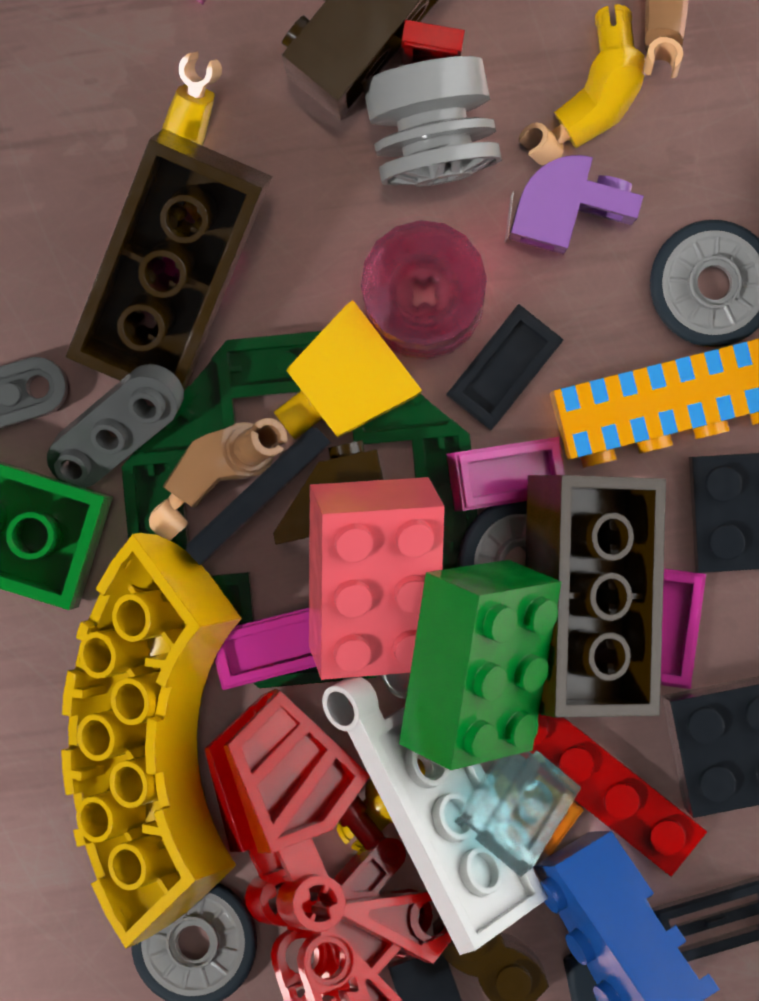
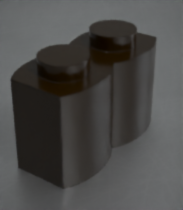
M440 916L432 924L433 935L438 934L445 927ZM501 932L476 951L459 955L453 941H451L442 952V956L457 970L467 975L478 977L479 984L490 1001H537L549 988L544 968L538 956L526 943L512 935Z

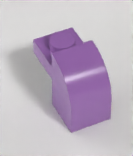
M584 155L561 157L541 167L526 184L517 205L508 240L564 255L569 247L578 211L632 225L638 218L644 195L631 192L632 184L619 178L599 175L597 183L587 180L593 157Z

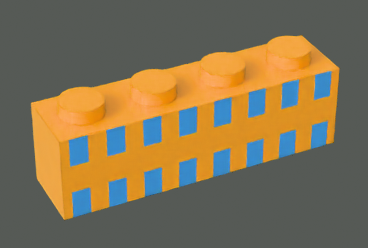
M759 339L552 391L549 394L566 460L580 457L583 468L617 460L614 448L637 443L639 454L672 446L671 434L693 428L695 439L730 431L728 419L750 414L752 425L759 424Z

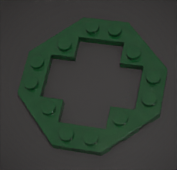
M321 331L231 339L224 342L211 358L209 364L184 391L183 402L174 419L134 451L121 467L128 539L132 534L136 533L155 534L149 526L150 514L156 506L171 494L163 485L194 440L236 424L234 399L292 394L301 391L286 370ZM419 394L414 399L353 430V442L363 440V444L367 445L412 440L415 478L429 477L444 504L443 570L457 568L461 541L469 525L478 516L477 509L455 512L446 454L471 450L470 434L428 401L422 394ZM184 502L177 510L187 520L186 504ZM188 525L170 540L184 550L187 549L186 545L189 543ZM250 572L210 575L242 619L237 625L255 621ZM317 667L253 682V684L261 689L342 681L345 678L321 680ZM376 675V676H363L362 678H364V679L376 678L378 675Z

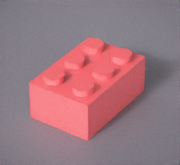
M429 477L310 484L309 648L321 680L410 673L426 572L443 570L444 504Z

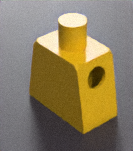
M354 300L344 306L287 368L286 371L301 391L276 409L274 414L294 440L322 419L325 420L339 438L414 399L421 394L422 389Z

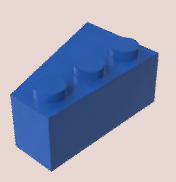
M612 831L588 832L533 866L541 880L540 884L548 897L544 901L552 912L559 913L569 932L565 936L569 950L580 964L587 965L597 984L593 987L597 1001H704L720 990L710 974L699 980L678 949V947L686 942L678 927L675 925L666 931L647 900L654 892Z

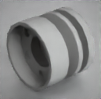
M454 56L431 59L386 70L369 77L362 83L371 124L398 126L399 132L388 135L374 144L377 156H403L386 162L379 167L383 185L410 184L417 187L440 185L467 178L481 169L502 161L499 143L475 142L496 132L494 119L467 118L466 112L476 109L490 100L482 58Z

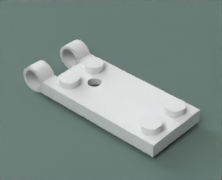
M408 673L381 675L385 686L393 695L406 699L410 677ZM362 677L345 678L325 690L322 704L328 720L339 730L348 732L459 955L476 951L548 899L480 764L449 770L400 745L399 741L405 707L384 718L379 709L378 698L374 688ZM417 758H419L425 766V775H423L419 769Z

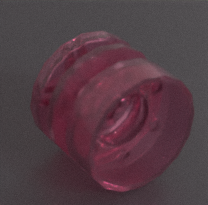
M419 220L396 226L376 241L364 261L361 291L368 320L389 348L404 357L429 360L451 354L470 340L482 320L487 276L480 253L466 235L445 223ZM431 285L435 287L436 304L434 306L427 302L421 303L418 307L413 305L414 292L412 289L415 286L423 291Z

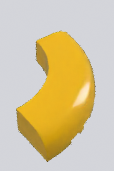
M146 533L131 535L113 558L95 588L100 594L89 619L80 622L76 638L81 640L75 669L67 671L62 703V715L69 716V748L61 750L62 773L65 794H73L78 826V829L73 830L77 847L83 845L86 847L97 878L95 882L91 883V886L107 919L125 949L150 938L176 921L196 905L236 866L214 826L206 804L198 764L197 728L202 693L210 668L224 641L242 618L210 574L186 550L175 542L159 535Z

